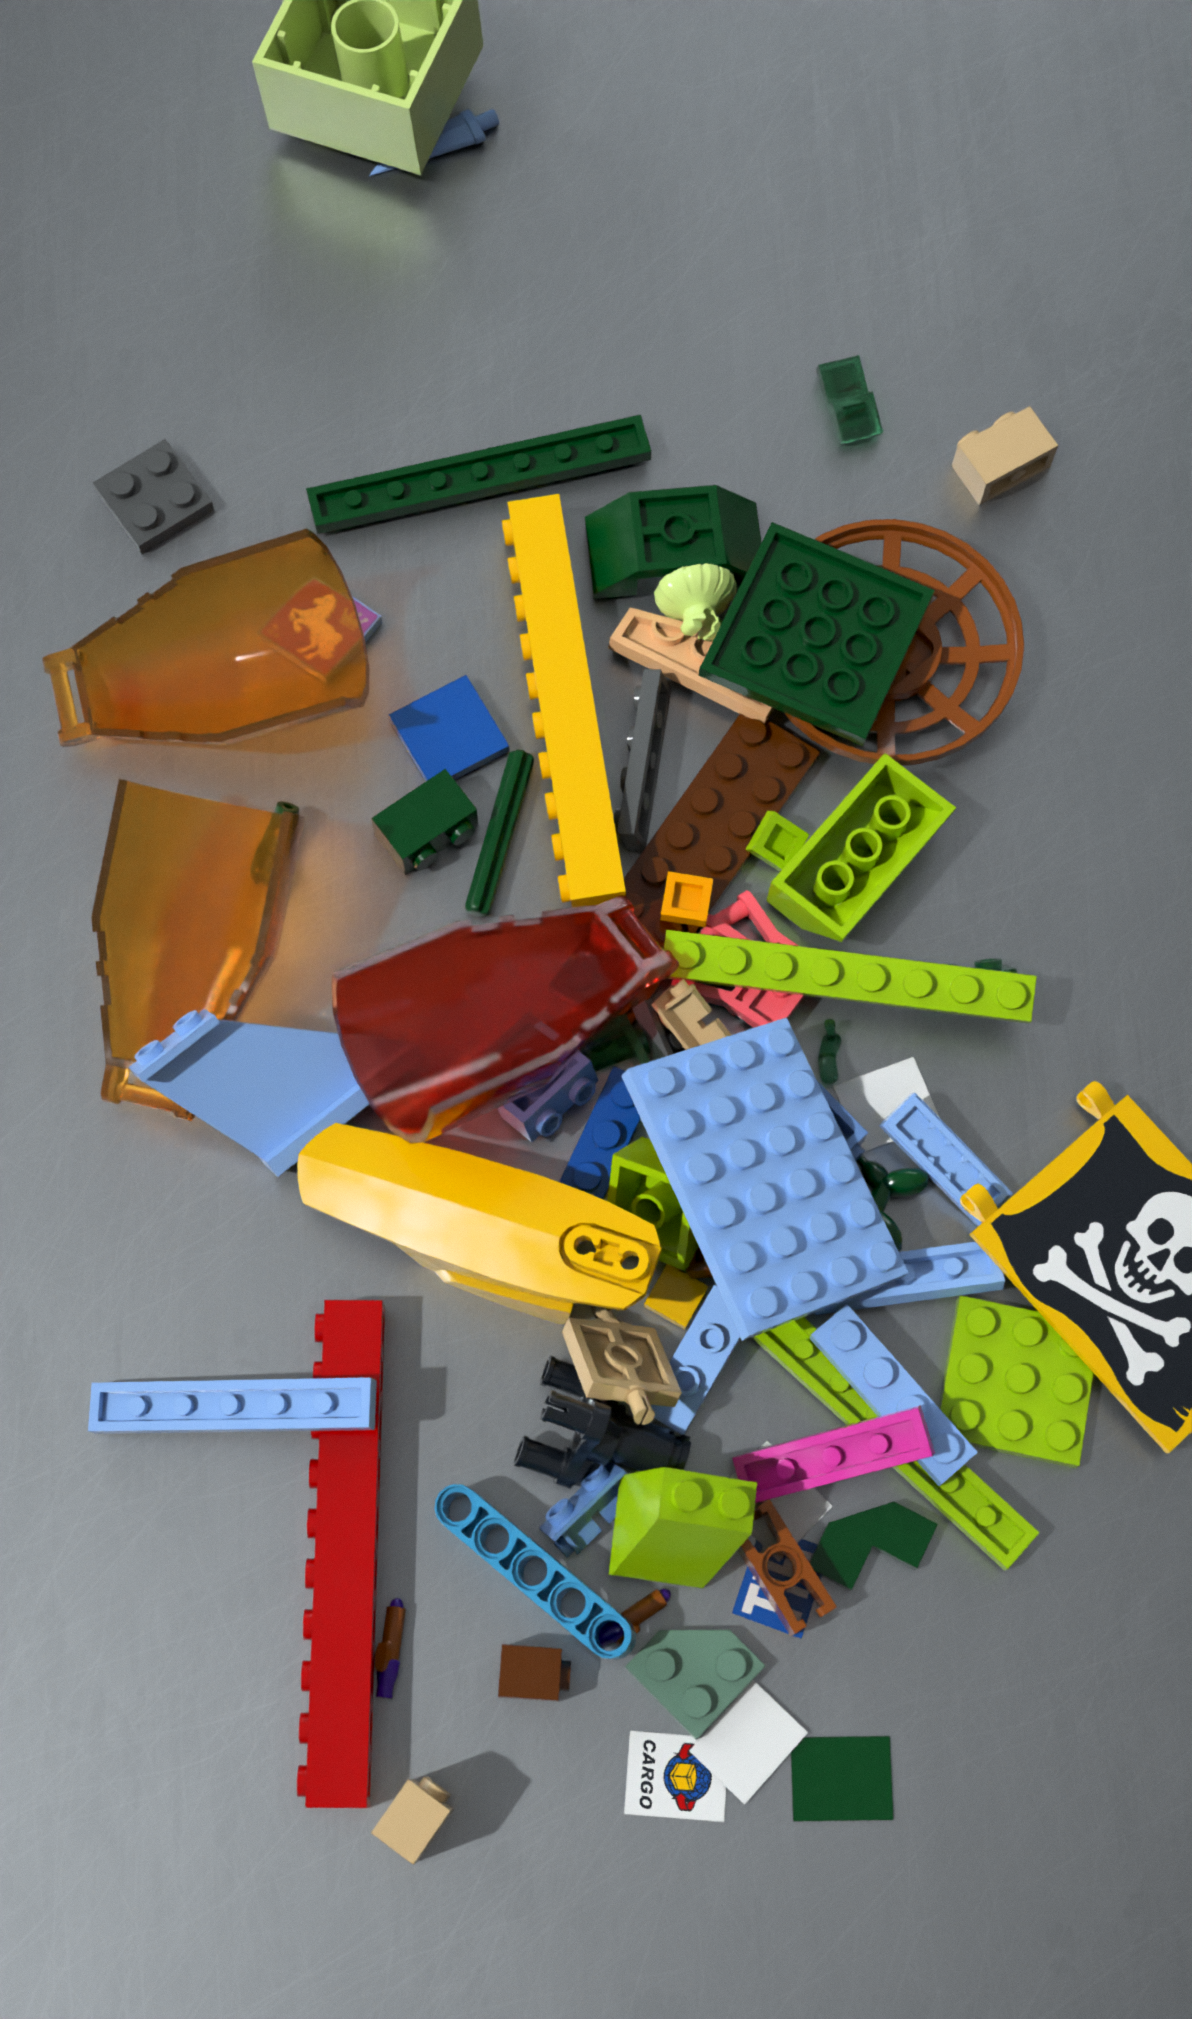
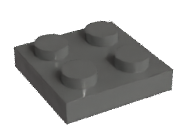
M166 439L92 483L95 492L141 555L214 511L212 501Z

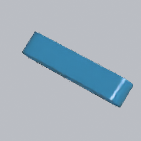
M460 1484L447 1486L439 1492L435 1500L434 1510L441 1524L593 1653L605 1659L619 1660L632 1652L636 1644V1632L631 1622L482 1496ZM460 1496H468L472 1505L469 1516L463 1521L454 1522L449 1514L452 1501ZM497 1527H505L509 1534L507 1547L502 1552L490 1553L486 1545V1538L489 1532ZM541 1558L546 1563L547 1575L540 1584L535 1586L528 1585L523 1576L524 1568L530 1560ZM580 1590L585 1597V1608L579 1616L567 1618L562 1612L561 1600L567 1592ZM618 1622L624 1631V1641L619 1648L607 1651L600 1644L599 1633L607 1623Z

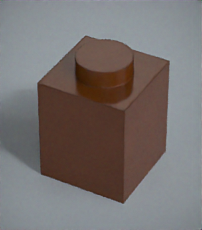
M502 1644L498 1697L559 1702V1691L569 1692L571 1661L561 1660L562 1648Z

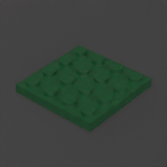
M772 522L700 666L699 676L864 746L930 605L935 590Z

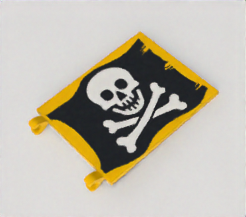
M1093 1081L1077 1095L1076 1099L1084 1110L1099 1119L999 1209L989 1192L981 1184L973 1185L962 1195L960 1204L968 1213L982 1222L969 1235L1161 1449L1168 1454L1192 1432V1164L1128 1094L1114 1105L1103 1085Z

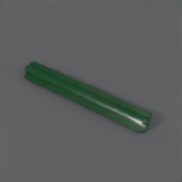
M517 749L516 751H511L508 755L466 900V912L483 918L491 914L533 768L534 756L526 753L524 750Z

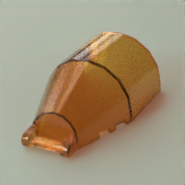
M307 528L182 567L171 575L172 579L152 594L147 592L138 598V604L119 618L113 616L69 649L49 654L42 658L44 672L50 674L61 727L57 731L59 744L62 747L76 746L101 738L220 745L238 744L362 708L369 694L368 656L365 637L355 602L344 575L330 550L314 532ZM74 670L84 722L79 724L68 671Z
M119 779L91 915L92 931L97 932L99 951L96 971L97 976H101L104 1005L100 1006L106 1062L101 1086L102 1101L117 1105L124 1101L172 1112L177 1119L186 1121L194 1119V1114L155 1089L128 1083L130 1073L128 1067L137 1061L134 1056L141 1048L154 1040H158L161 1043L175 1032L174 1024L185 1014L193 1010L199 1013L206 1009L214 1014L217 1019L240 1021L278 954L305 817L286 811L280 814L241 807Z

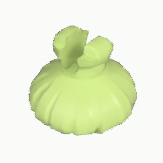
M708 563L703 565L696 564L681 567L664 576L654 591V598L657 607L666 617L683 621L681 632L685 636L692 637L698 632V640L711 642L714 640L722 624L721 619L717 615L723 613L729 607L736 594L737 585L734 575L730 573V570Z

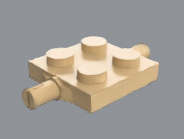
M591 1306L592 1313L595 1316L593 1320L568 1317L562 1334L586 1398L626 1402L631 1408L634 1421L637 1424H640L642 1421V1425L650 1423L655 1417L651 1405L675 1407L682 1392L655 1328L636 1326L619 1321L612 1309Z

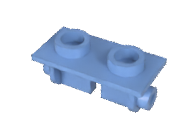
M611 1461L583 1478L581 1481L582 1487L571 1498H564L554 1504L545 1516L546 1521L539 1527L545 1535L555 1542L554 1545L566 1558L573 1552L578 1555L602 1531L591 1518L597 1511L609 1524L615 1519L619 1480L626 1472Z

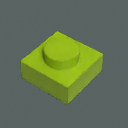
M767 811L745 850L780 872L802 848L810 834L775 811Z

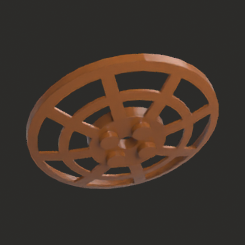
M898 519L866 520L843 525L815 538L814 540L836 549L868 540H884L882 565L876 566L935 590L933 596L937 599L929 605L880 709L877 721L875 720L870 731L871 733H877V753L863 751L840 743L818 731L810 723L785 713L789 720L811 740L830 751L870 764H875L884 753L901 766L935 761L962 750L981 737L999 719L1012 698L1022 670L1024 654L1023 626L1013 595L996 569L985 557L966 542L946 531L918 522ZM901 541L916 543L937 550L957 561L967 570L948 588L942 582L926 573L907 567H900ZM979 583L989 592L1000 612L1006 631L1007 644L980 646L975 622L967 607L961 601ZM949 611L954 615L961 628L965 647H942L941 636L935 624ZM1007 662L1006 673L999 694L980 721L959 707L974 685L979 671V664ZM965 664V671L961 682L949 698L930 683L939 665ZM917 694L934 709L931 713L917 719L895 722V701L904 700ZM944 719L964 733L955 741L934 750L915 754H895L896 734L921 731L938 724Z

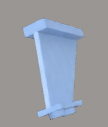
M203 1009L199 1013L193 1010L181 1017L173 1026L175 1032L161 1043L158 1040H154L141 1048L134 1056L137 1061L128 1068L139 1080L257 1155L263 1164L279 1177L298 1161L300 1151L316 1135L334 1123L345 1124L422 1063L425 1058L414 1044L402 1038L395 1040L217 1019L214 1014Z

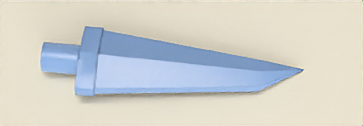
M467 109L448 120L429 158L486 141L483 131L499 125L495 110L491 109L474 116L471 110ZM378 163L369 176L398 168Z

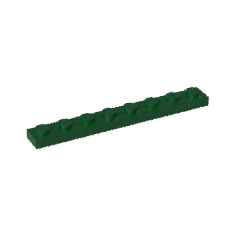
M640 414L306 488L316 533L322 534L651 460L652 451Z

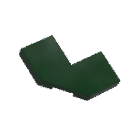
M893 1501L829 1522L809 1563L816 1574L851 1591L872 1548L916 1570L938 1524Z

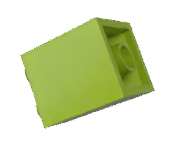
M667 1467L624 1474L619 1480L609 1575L704 1588L752 1534L757 1482Z

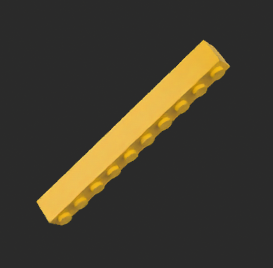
M559 494L509 501L510 519L502 520L505 545L515 546L516 557L508 558L511 583H520L522 595L514 596L517 621H526L528 633L520 634L524 661L533 660L534 672L526 673L530 700L539 699L541 710L540 712L532 713L536 739L545 738L547 752L538 753L542 780L552 779L553 792L545 793L549 820L558 819L560 833L551 834L555 861H565L566 874L558 876L562 903L571 902L573 917L628 909Z

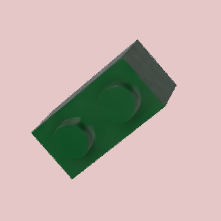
M446 769L371 818L374 835L405 875L415 868L420 871L429 867L436 861L439 852L452 843L455 846L464 843L475 833V828L478 826L477 808Z

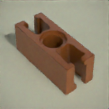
M769 1499L755 1509L754 1520L756 1521L760 1517H764L776 1540V1544L767 1548L764 1553H759L750 1540L747 1539L738 1549V1552L791 1637L807 1627L803 1618L799 1621L796 1619L784 1595V1591L791 1589L798 1582L802 1583L819 1606L815 1611L820 1618L837 1606ZM778 1554L787 1557L791 1561L793 1574L789 1580L781 1582L769 1575L767 1570L769 1557Z

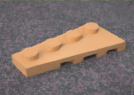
M629 608L611 635L608 649L649 669H661L665 677L739 714L741 713L751 719H758L765 725L775 708L699 676L700 666L713 641L698 640V632L692 637L685 636L681 632L683 621Z

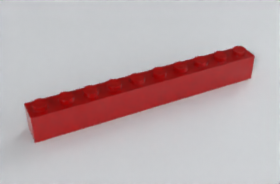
M324 1300V1314L316 1313L315 1342L323 1343L322 1361H314L313 1379L373 1378L377 1380L375 1430L311 1431V1439H319L318 1459H310L309 1488L317 1489L316 1508H309L307 1514V1538H315V1559L307 1558L305 1565V1588L313 1589V1609H305L303 1616V1639L311 1640V1661H302L301 1691L309 1692V1712H301L299 1719V1744H307V1765H299L297 1771V1797H305V1808H370L386 1311L382 1300Z

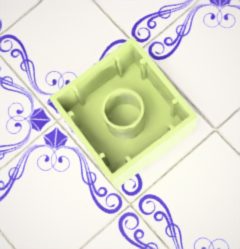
M284 0L252 61L269 129L421 175L484 46L478 0Z

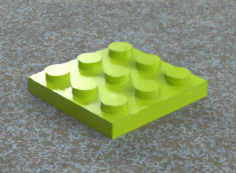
M960 1295L956 1302L939 1409L973 1447L1077 1468L1080 1466L1094 1373L1038 1311Z

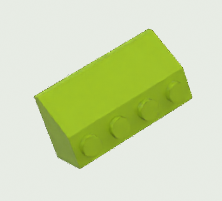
M884 753L773 879L766 901L801 929L843 942L955 812L956 807Z

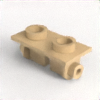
M684 979L675 985H671L651 1004L658 1013L662 1024L671 1030L685 1050L731 1035L719 1018L705 1025L702 1018L708 1015L712 1009L698 992L695 985H688Z

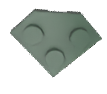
M659 1630L625 1668L696 1740L766 1665L731 1630Z

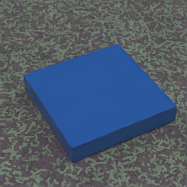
M467 675L388 714L390 723L425 782L444 769L456 780L510 752L509 744Z

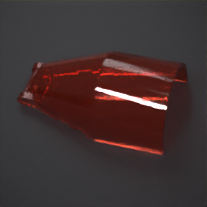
M620 895L597 905L542 911L541 917L515 920L513 914L499 916L498 922L472 925L471 920L455 921L333 972L331 983L332 1011L341 1047L354 1078L372 1109L394 1134L410 1144L420 1143L547 1086L644 988L671 976L677 970L679 961L669 950L664 951L633 913L635 910L633 904L625 895ZM619 924L647 959L643 960L616 925Z

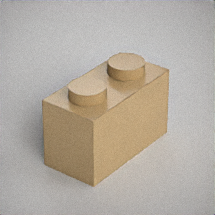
M1029 406L1016 414L1013 411L1005 413L995 421L993 426L980 433L978 430H975L965 435L957 444L951 466L976 502L981 505L1050 468L1058 444Z
M423 1777L420 1783L415 1779H408L371 1833L414 1865L421 1859L454 1811V1808L446 1803L451 1794L429 1777Z

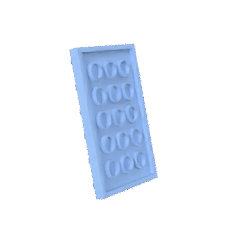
M787 1017L628 1068L622 1074V1079L742 1341L899 1280L909 1273Z

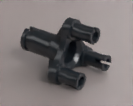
M549 1356L541 1375L540 1385L579 1397V1401L550 1390L544 1401V1404L549 1406L546 1409L542 1408L540 1420L573 1430L574 1434L569 1447L566 1446L563 1450L529 1439L528 1436L524 1435L515 1454L514 1466L551 1477L554 1484L567 1489H571L573 1485L600 1466L607 1465L609 1461L638 1471L661 1467L684 1470L690 1453V1436L684 1434L680 1437L676 1436L673 1430L651 1422L642 1425L641 1421L640 1424H637L634 1421V1416L626 1414L625 1405L619 1404L618 1401L586 1398L575 1366L556 1359L554 1356Z

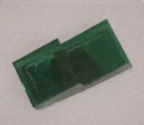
M857 355L819 364L816 372L840 443L844 444L882 435L883 429L873 391H868L860 356Z

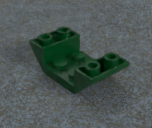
M718 485L628 492L585 517L593 599L637 595L638 579L664 577L681 567L696 564L703 565L705 563L730 570V573L734 575L736 580V587H739L762 543L756 502Z

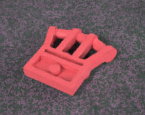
M748 890L737 896V902L715 915L708 914L706 927H702L703 929L699 933L750 940L731 927V925L747 916L752 920L766 942L799 946L777 931L755 897ZM673 979L671 985H675L681 980ZM686 981L688 985H695L707 1003L725 1007L732 1016H738L753 1028L786 1017L789 1019L805 997L804 995L735 987L731 992L693 981Z

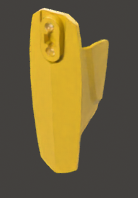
M334 1123L316 1135L298 1155V1184L304 1205L392 1242L418 1264L434 1271L446 1284L556 1324L564 1325L567 1322L574 1303L623 1311L635 1305L646 1296L662 1252L660 1240L653 1224L611 1202L544 1176L464 1152L388 1133ZM583 1241H591L596 1248V1252L590 1251L588 1254L583 1255L577 1253L576 1248ZM637 1256L639 1258L637 1267L631 1270L622 1267V1262L625 1258Z

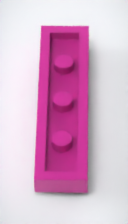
M919 1405L734 1456L732 1460L738 1479L757 1482L755 1503L931 1457L935 1454V1450L922 1407Z

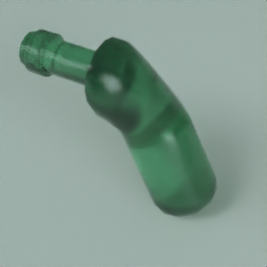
M827 1019L824 1022L826 1035L821 1041L818 1066L821 1081L825 1084H833L839 1078L836 1056L842 1039L835 1032V1021Z

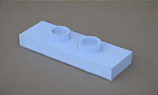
M915 1092L911 1093L879 1125L976 1226H979L982 1222L968 1213L960 1204L961 1196L973 1185L981 1184L985 1187L998 1208L1013 1194Z
M717 1285L712 1287L669 1362L682 1392L675 1407L651 1405L655 1413L654 1418L681 1435L686 1434L740 1340V1335Z

